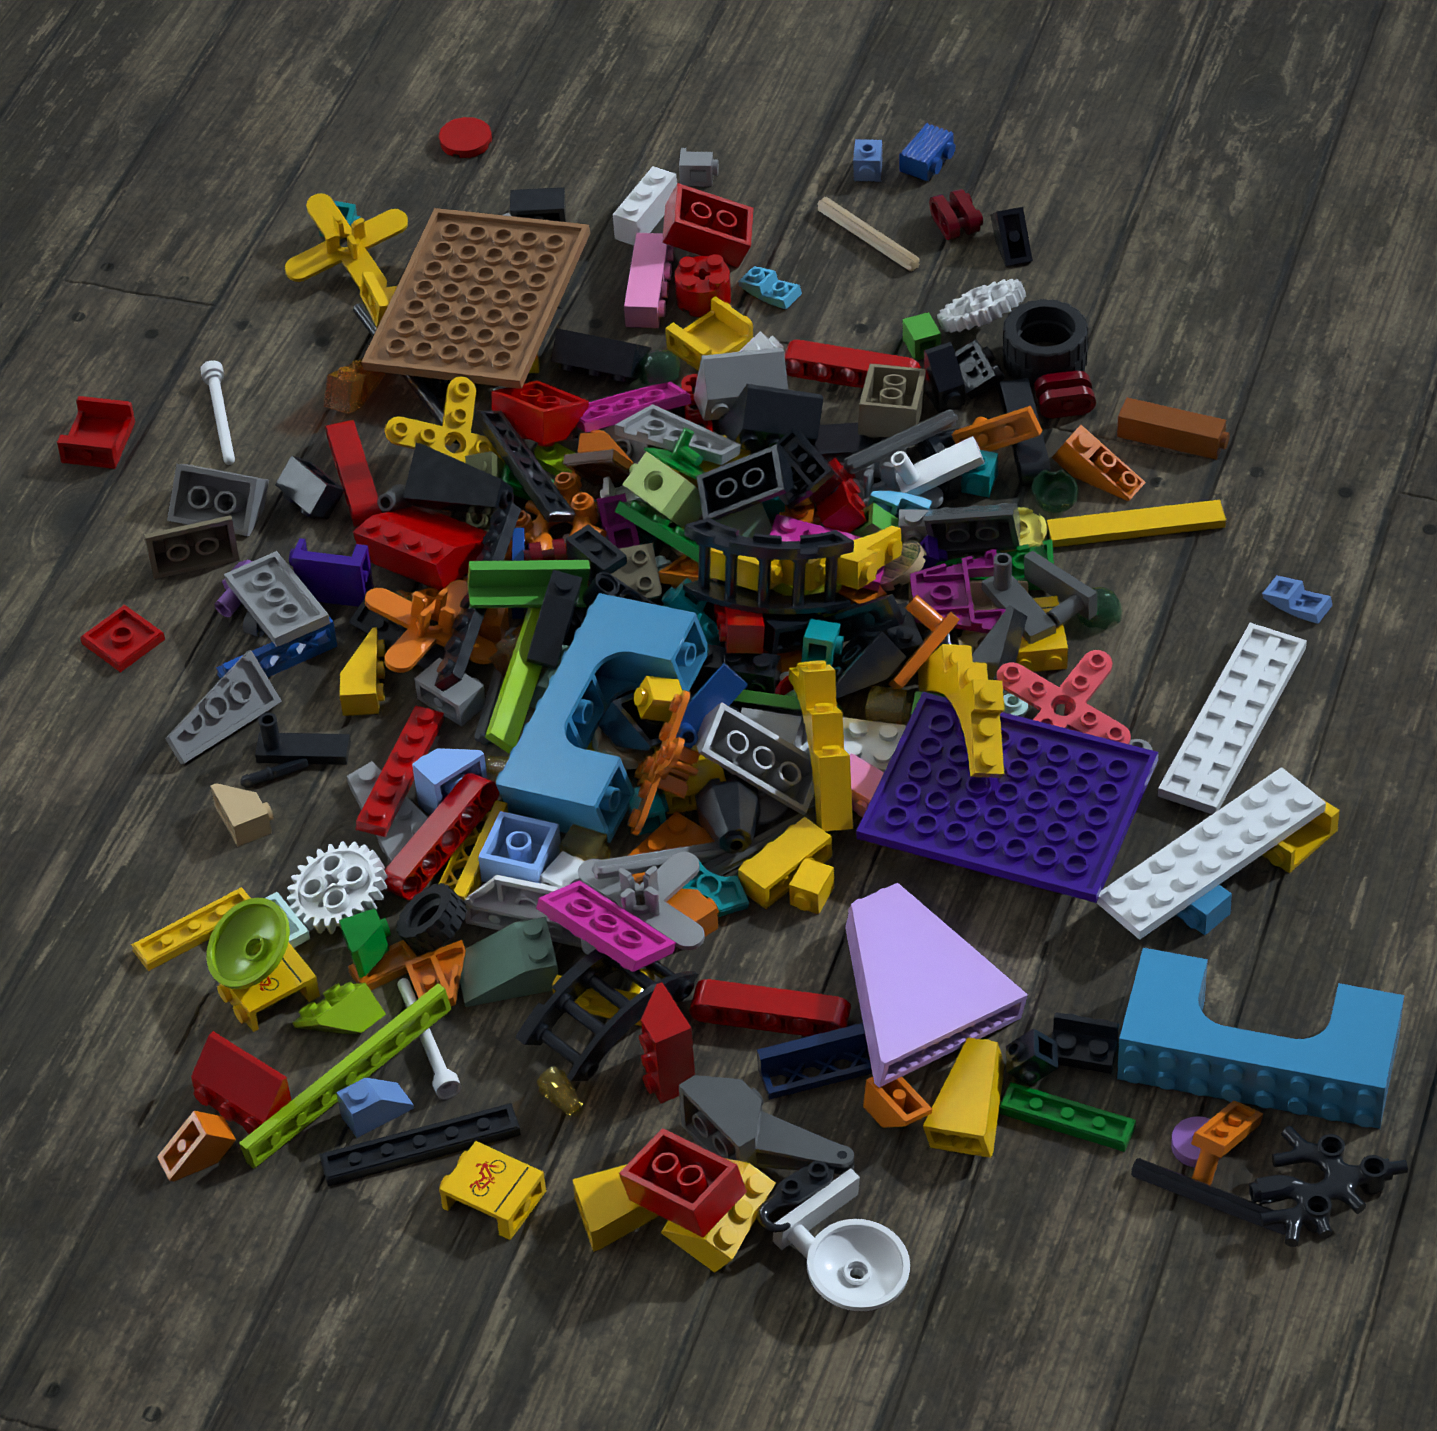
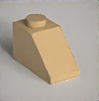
M217 783L210 785L214 805L237 847L272 833L270 820L274 819L269 804L267 802L262 803L256 792Z

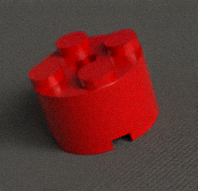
M713 254L710 256H686L680 259L679 266L675 270V290L678 307L682 311V308L689 311L691 316L701 318L711 311V299L715 296L723 302L730 304V270L726 263L723 262V257Z

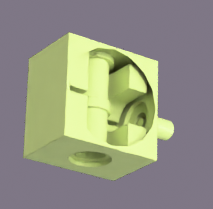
M647 451L638 464L634 463L630 466V475L622 485L648 505L682 528H685V524L696 522L700 518L702 509L699 490L687 479Z

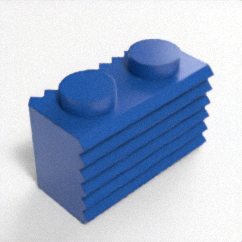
M926 123L899 154V171L929 182L934 174L940 172L945 160L951 159L954 155L956 146L953 143L952 131L948 132L947 129H939L937 126L934 127Z

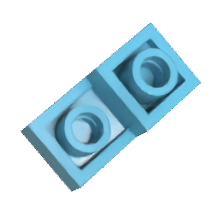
M754 266L738 281L739 286L751 295L783 309H787L802 294L800 285L780 281L777 278L776 271Z
M872 491L867 507L874 502L893 516L899 518V509L930 510L932 501L903 492Z

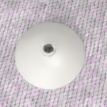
M847 1219L829 1225L814 1238L808 1251L807 1272L815 1290L828 1302L847 1310L870 1311L888 1305L902 1293L909 1278L910 1260L903 1242L887 1227L870 1220ZM858 1275L861 1279H855L851 1276Z

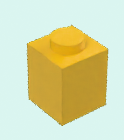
M654 676L645 677L634 693V703L637 706L641 719L670 721L673 713L669 711L671 701L675 694L680 695L682 693L679 679Z
M804 858L789 884L790 905L803 911L819 914L834 889V867Z

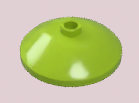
M251 898L238 903L223 915L210 936L206 954L208 969L217 982L231 989H245L260 983L277 968L286 952L290 936L289 921L284 910L269 899Z

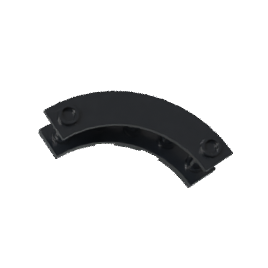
M711 518L685 524L684 536L692 539L699 545L698 580L683 584V590L693 595L696 600L707 601L741 611L782 615L821 612L833 614L838 612V609L851 606V601L837 593L836 587L838 558L843 554L854 552V541L837 530L812 535H801L800 541H782V537L777 535L756 533L753 535V538L738 535V529L725 526ZM711 548L723 551V554L726 556L725 586L710 579ZM740 555L754 557L759 561L758 594L737 590L738 556ZM826 558L824 592L804 595L806 563L809 559ZM774 559L791 560L794 562L792 596L770 595L771 561Z
M595 949L578 961L552 986L556 992L545 1005H542L540 1002L536 1005L515 1038L524 1045L541 1046L544 1042L574 1065L567 1076L570 1081H588L596 1074L599 1063L614 1044L642 1019L656 984L663 982L675 1002H683L692 993L694 982L699 974L695 971H684L675 974L657 960L644 966L661 979L658 982H654L640 970L632 972L625 969L620 963ZM615 971H619L641 987L643 991L629 1000L603 981L602 978ZM587 989H594L620 1009L605 1025L574 1002ZM565 1012L596 1035L582 1054L552 1032L553 1026Z

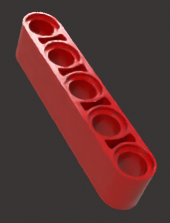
M805 340L790 341L784 353L788 376L857 388H864L870 364L921 368L916 360L909 357Z
M352 419L325 425L341 486L345 489L344 495L354 527H359L372 515L382 513V510L378 506V495L355 422Z
M473 773L462 777L384 870L388 876L384 880L387 885V889L384 890L406 900H412L416 894L422 892L493 807L499 797L496 782Z
M703 979L696 984L689 1012L694 1019L705 1023L809 1037L847 1027L852 1007L846 999L838 996Z

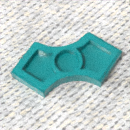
M700 860L698 874L681 888L697 889L706 898H711L718 907L719 917L749 907V901L738 876L724 877L713 874L702 865Z

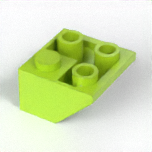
M348 982L343 986H340L338 983L323 993L325 998L317 1004L312 1002L303 1007L298 1012L300 1017L293 1021L292 1024L295 1028L357 1034L364 1032L385 1016L386 1013L365 982L357 984Z

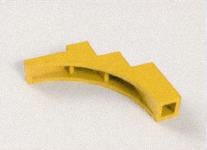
M889 526L877 533L853 540L854 552L843 554L838 558L837 583L860 589L875 580L877 569L901 556L903 547L901 528ZM711 548L710 577L725 581L726 556L723 554V551ZM738 556L737 585L758 591L759 561L754 557ZM826 558L809 559L806 563L805 590L813 591L825 584ZM775 559L771 561L770 590L781 583L793 586L794 562L791 560Z
M942 644L918 669L919 691L944 694L952 703L959 717L965 737L970 777L1000 778L1004 775L1000 714L1004 711L1002 681L988 680L987 663L973 662L972 646Z
M826 661L797 663L796 668H789V681L797 694L806 728L813 774L816 825L824 831L853 829L850 755L844 750L843 712L837 707L835 669L831 665H826Z

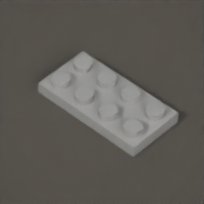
M277 551L224 574L227 585L276 647L330 624L329 614Z

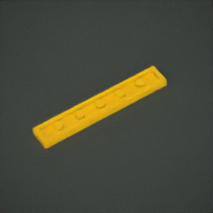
M1220 500L1047 520V531L1049 539H1052L1053 547L1226 527V518Z

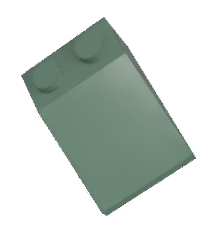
M546 917L514 922L465 949L460 979L465 1007L553 991L552 983L556 975H558V967Z

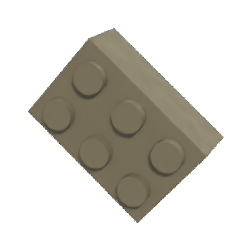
M870 364L859 403L858 435H866L869 438L891 437L917 425L925 398L926 369Z

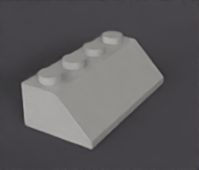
M722 702L704 717L697 734L696 746L699 754L798 813L805 815L814 795L810 755Z

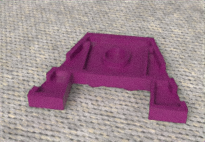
M996 549L986 551L984 557L974 560L972 556L962 558V563L947 567L944 563L910 573L912 599L918 595L942 617L952 612L960 619L954 626V629L988 634L1006 609L975 611L973 609L969 578L994 576ZM914 617L916 623H921L916 617Z

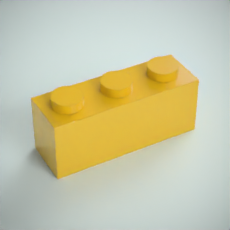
M806 817L796 824L790 825L781 836L773 842L767 843L758 854L744 861L738 869V878L745 894L767 909L789 891V884L804 858L824 864L832 857V836Z

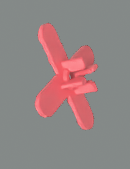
M1093 650L1086 653L1060 687L1018 663H1005L998 669L997 680L1002 681L1004 690L1040 710L1033 720L1063 728L1068 727L1070 730L1130 744L1131 734L1126 726L1087 704L1088 700L1112 670V659L1106 652ZM1065 704L1064 716L1056 714L1057 705Z

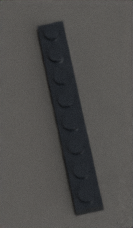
M513 502L504 509L499 508L491 516L489 532L482 541L484 544L482 552L475 561L504 560L521 509ZM468 591L460 603V614L452 625L454 631L445 645L446 653L444 659L437 668L438 676L434 686L443 692L462 680L487 609L471 608Z

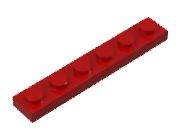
M415 705L356 820V830L386 837L414 781L412 764L420 757L428 754L444 722L443 712Z

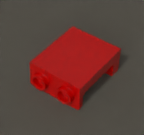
M78 396L76 400L78 414L68 435H60L57 441L61 463L116 469L135 424L132 403L129 401Z

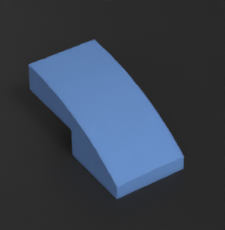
M1278 575L1262 593L1263 598L1277 608L1317 624L1332 607L1331 596L1304 590L1303 581Z

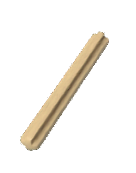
M828 197L818 201V211L908 271H914L915 268L919 267L920 259L916 255Z

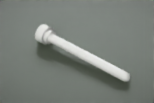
M208 361L201 366L202 380L210 388L224 463L232 465L235 457L220 385L224 378L223 366L218 361Z
M402 978L398 981L397 986L408 1008L417 998L409 980ZM428 1028L419 1035V1038L435 1073L432 1085L439 1098L449 1099L460 1092L461 1083L457 1074L446 1068L431 1030Z

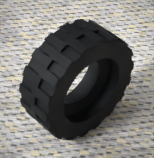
M444 883L434 884L429 888L423 889L422 892L416 894L407 903L405 909L399 915V920H397L396 932L418 954L420 952L426 954L429 951H435L451 939L461 927L466 917V904L448 885Z

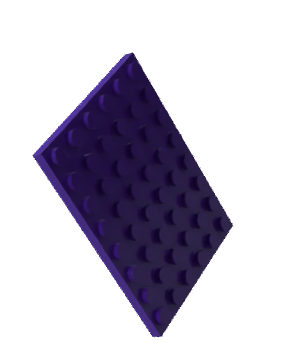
M923 692L856 830L857 839L1097 903L1099 894L1105 885L1158 762V752L1002 712L1000 714L1004 775L1000 778L970 777L965 737L959 717L952 703L945 697Z

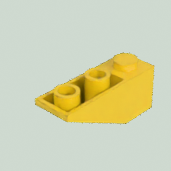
M377 627L371 629L340 673V701L343 716L379 714V701H385L384 684L380 683V679H385L384 661H380V657H385L384 639H379Z

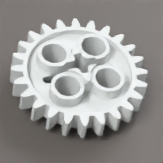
M1003 279L998 283L994 281L988 286L982 285L968 291L966 294H962L961 298L953 299V303L945 305L946 308L941 309L940 313L937 314L938 321L942 330L945 332L950 331V333L956 330L961 332L965 328L970 330L976 325L980 327L1002 317L1003 313L1011 312V308L1018 307V303L1024 301L1023 298L1026 297V292L1021 281L1018 279L1014 281L1013 279L1007 281Z
M342 841L338 849H335L332 844H329L328 852L323 853L322 850L318 849V857L315 859L307 856L306 859L309 864L307 866L298 865L301 874L292 875L291 879L295 884L287 887L291 893L287 897L291 904L290 908L299 920L305 924L307 929L312 930L315 927L317 932L321 934L327 928L330 934H333L336 926H340L339 920L365 912L368 909H377L374 900H383L384 897L380 891L387 889L384 880L388 876L384 871L385 866L374 850L369 851L366 845H362L359 848L356 842H352L348 848L345 842Z

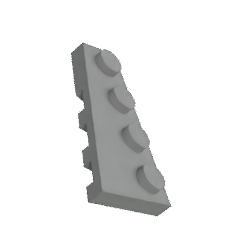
M653 404L615 424V435L670 451L674 450L683 429L688 428L694 432L688 447L700 454L703 460L720 465L740 455L741 444Z
M251 650L247 651L165 738L180 764H185L282 702Z
M372 761L347 775L348 785L361 810L381 773V770ZM407 796L386 837L376 835L383 853L385 852L389 864L428 819Z

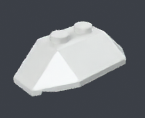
M495 875L464 900L465 907L467 908L465 913L467 924L501 930L514 922L546 917L553 942L582 947V938L574 936L571 931L559 923L551 921L545 914L536 909L538 898L558 890V887Z

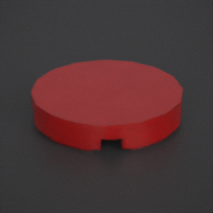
M474 117L453 119L446 123L439 132L441 149L447 155L453 156V154H456L460 158L478 156L488 149V144L492 142V133L489 125L483 120Z

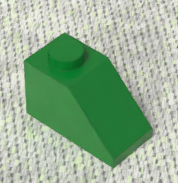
M375 908L339 920L347 948L359 978L366 976L389 951L386 937L391 936V932L386 918L379 919Z

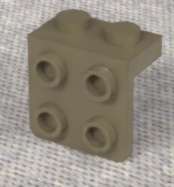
M648 543L621 548L620 550L627 555V564L611 575L649 600L660 598L662 596V588L653 544Z

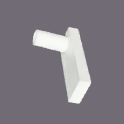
M973 436L914 465L904 451H898L891 457V463L897 471L896 479L901 492L916 496L985 463Z
M850 1168L828 1186L774 1224L788 1222L791 1227L783 1232H773V1242L781 1250L792 1243L807 1259L810 1245L814 1240L809 1230L858 1195L860 1177Z

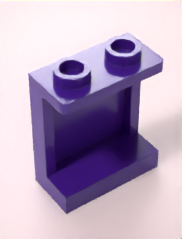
M299 538L295 549L292 548L290 551L289 565L293 566L294 573L318 602L359 607L366 593L374 588L367 545L356 544L352 557L307 551L306 540Z

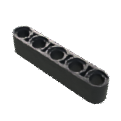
M1028 378L999 381V397L1003 414L1031 406L1039 422ZM1042 433L1040 436L1011 445L1021 486L1051 482L1050 462Z

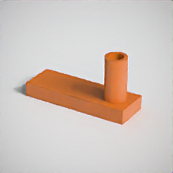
M1028 406L991 419L977 417L972 425L955 430L952 437L955 444L973 436L980 450L990 452L1040 436L1042 428L1032 407Z
M918 595L908 603L905 609L932 632L888 683L897 692L907 684L960 620L952 612L942 617Z
M1233 1100L1194 1132L1191 1144L1201 1150L1192 1178L1211 1185L1219 1158L1227 1154L1260 1125L1263 1113Z

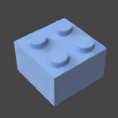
M500 811L478 856L481 881L488 882L495 875H501L541 884L540 875L558 857L562 849L559 824Z

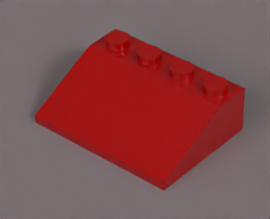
M415 506L372 515L353 531L356 544L368 546L370 563L440 591L451 582L459 580L468 572L469 561H475L482 552L484 546L482 541L488 533L485 530L428 508H418Z

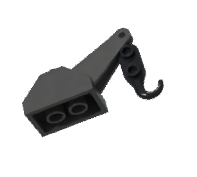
M694 1075L679 1084L682 1127L702 1148L723 1158L750 1163L758 1170L759 1167L798 1170L782 1180L770 1198L760 1205L757 1212L758 1222L767 1231L777 1233L791 1227L788 1222L784 1224L772 1223L769 1220L770 1213L779 1208L797 1206L828 1186L833 1181L834 1174L841 1175L850 1168L854 1169V1152L850 1147L828 1140L763 1112L762 1105L764 1102L762 1096L755 1088L751 1089L742 1079Z

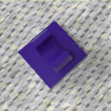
M927 535L920 542L927 555L923 556L925 563L921 570L934 567L938 561L948 560V553L945 550L938 549L937 538Z

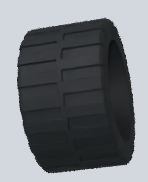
M1032 300L1011 310L1008 317L1005 318L1003 327V366L1007 374L1014 380L1028 378L1030 387L1034 388L1035 381L1043 375L1085 371L1088 352V324L1086 323L1085 316L1077 308L1059 300ZM1037 342H1053L1059 345L1042 347L1032 344Z

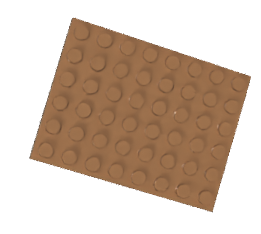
M434 208L362 359L363 370L451 381L456 377H466L477 384L522 389L590 235L589 225Z

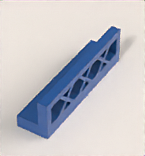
M330 616V624L276 647L271 642L253 650L252 652L266 676H273L337 647L334 622ZM242 656L216 667L218 677L221 679Z

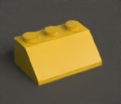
M728 1158L725 1159L737 1164L747 1190L744 1196L704 1238L669 1220L661 1231V1234L714 1273L733 1260L757 1217L760 1205L767 1200L776 1182L750 1163Z

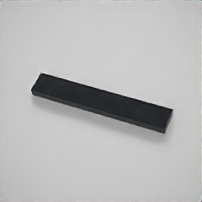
M477 411L474 420L546 521L573 522L575 512L503 412Z
M512 1103L321 1153L319 1157L329 1187L471 1148L475 1141L485 1145L519 1136L521 1133Z

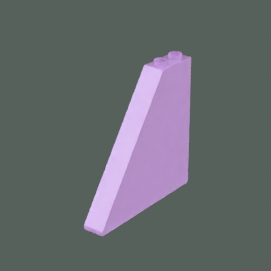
M899 883L885 889L882 888L876 893L851 903L845 929L875 1085L881 1087L962 1048L968 1037L980 1039L1021 1019L1028 994Z

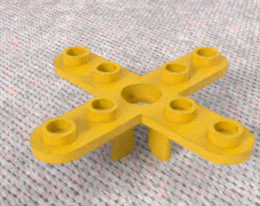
M321 193L311 196L306 204L307 212L326 241L290 258L285 264L287 277L292 281L302 282L342 262L359 289H361L362 273L372 271L381 288L387 287L385 276L367 250L404 232L408 226L407 215L399 209H390L365 222L363 218H359L353 221L350 226L330 196ZM347 238L348 247L340 246V240Z
M466 377L454 378L447 387L442 426L400 416L391 418L385 426L386 438L394 445L415 449L416 443H421L464 463L465 456L492 451L502 459L486 436L471 433L476 388L473 382ZM457 440L460 444L459 449L455 453L448 451L445 445L451 446Z

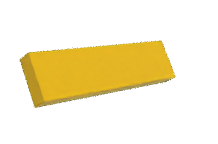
M241 887L131 944L133 952L144 967L150 971L209 940L215 926L223 915L238 903L251 898Z

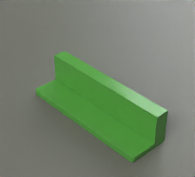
M589 560L469 561L467 578L469 605L471 608L542 607L552 572L556 570L582 577L580 595L576 607H587L583 602L582 596L588 588Z

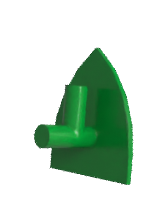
M688 428L683 429L673 451L646 447L643 449L667 466L696 480L697 475L705 473L699 466L703 461V457L688 447L694 435V432Z

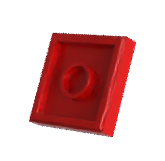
M123 605L82 635L80 639L82 645L119 672H122L163 642L165 636L164 632L126 605Z

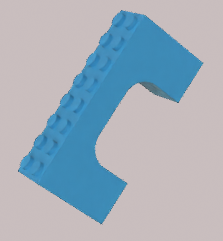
M598 593L594 603L589 606L587 616L581 627L576 630L574 640L568 651L564 652L560 666L556 673L551 676L547 690L543 697L538 700L534 714L530 721L525 724L521 738L517 745L512 748L508 762L503 771H500L497 776L496 786L503 801L508 803L509 813L559 824L560 832L607 843L611 842L629 808V801L635 791L620 757L586 749L599 726L598 722L612 701L625 692L639 688L646 676L679 679L682 691L686 690L689 692L710 652L696 613Z
M1143 948L1119 1037L1117 1079L1135 1084L1141 1083L1157 1086L1166 1090L1173 1089L1188 1092L1197 1096H1210L1225 1099L1229 1102L1235 1100L1241 1103L1257 1105L1261 1108H1273L1298 1115L1305 1114L1321 1117L1329 1121L1337 1120L1357 1124L1361 1127L1380 1129L1399 1040L1404 995L1338 983L1331 1019L1326 1029L1311 1038H1287L1223 1026L1211 1021L1202 1012L1205 1002L1208 959Z

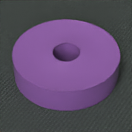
M1190 1117L1182 1120L1175 1126L1172 1132L1171 1148L1174 1156L1181 1163L1195 1168L1201 1149L1192 1145L1191 1142L1194 1132L1210 1120L1209 1118Z

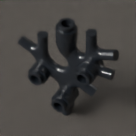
M1288 1126L1282 1131L1281 1135L1293 1149L1288 1152L1272 1154L1274 1168L1298 1163L1316 1164L1325 1173L1324 1179L1319 1183L1310 1184L1287 1175L1261 1177L1249 1183V1194L1253 1203L1258 1202L1260 1205L1276 1203L1287 1199L1296 1201L1297 1205L1293 1208L1259 1213L1262 1227L1275 1224L1286 1225L1285 1244L1289 1247H1296L1299 1243L1302 1224L1309 1231L1318 1233L1321 1239L1332 1236L1333 1233L1329 1224L1332 1200L1343 1201L1356 1214L1364 1211L1366 1204L1355 1193V1189L1358 1186L1367 1194H1377L1384 1189L1386 1181L1393 1179V1175L1408 1173V1166L1406 1160L1390 1162L1388 1158L1383 1159L1377 1155L1364 1157L1360 1165H1349L1343 1161L1345 1142L1341 1137L1327 1134L1319 1139L1318 1144L1307 1142L1291 1126Z

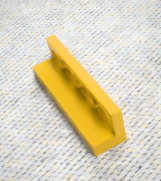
M495 801L491 812H488L481 820L485 822L482 831L478 833L476 828L472 830L452 854L440 879L439 884L444 883L448 885L463 901L480 888L482 881L478 856L499 812L508 813V803ZM475 844L471 855L467 856L464 851L465 847ZM465 867L460 878L456 880L453 875L454 871Z

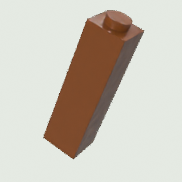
M1126 397L1118 415L1117 437L1216 460L1221 449H1226L1229 442L1230 433L1226 432V420L1128 397Z

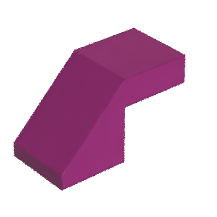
M625 493L596 499L601 527L607 533L606 539L618 549L640 545L636 524L615 512L620 501L627 502Z

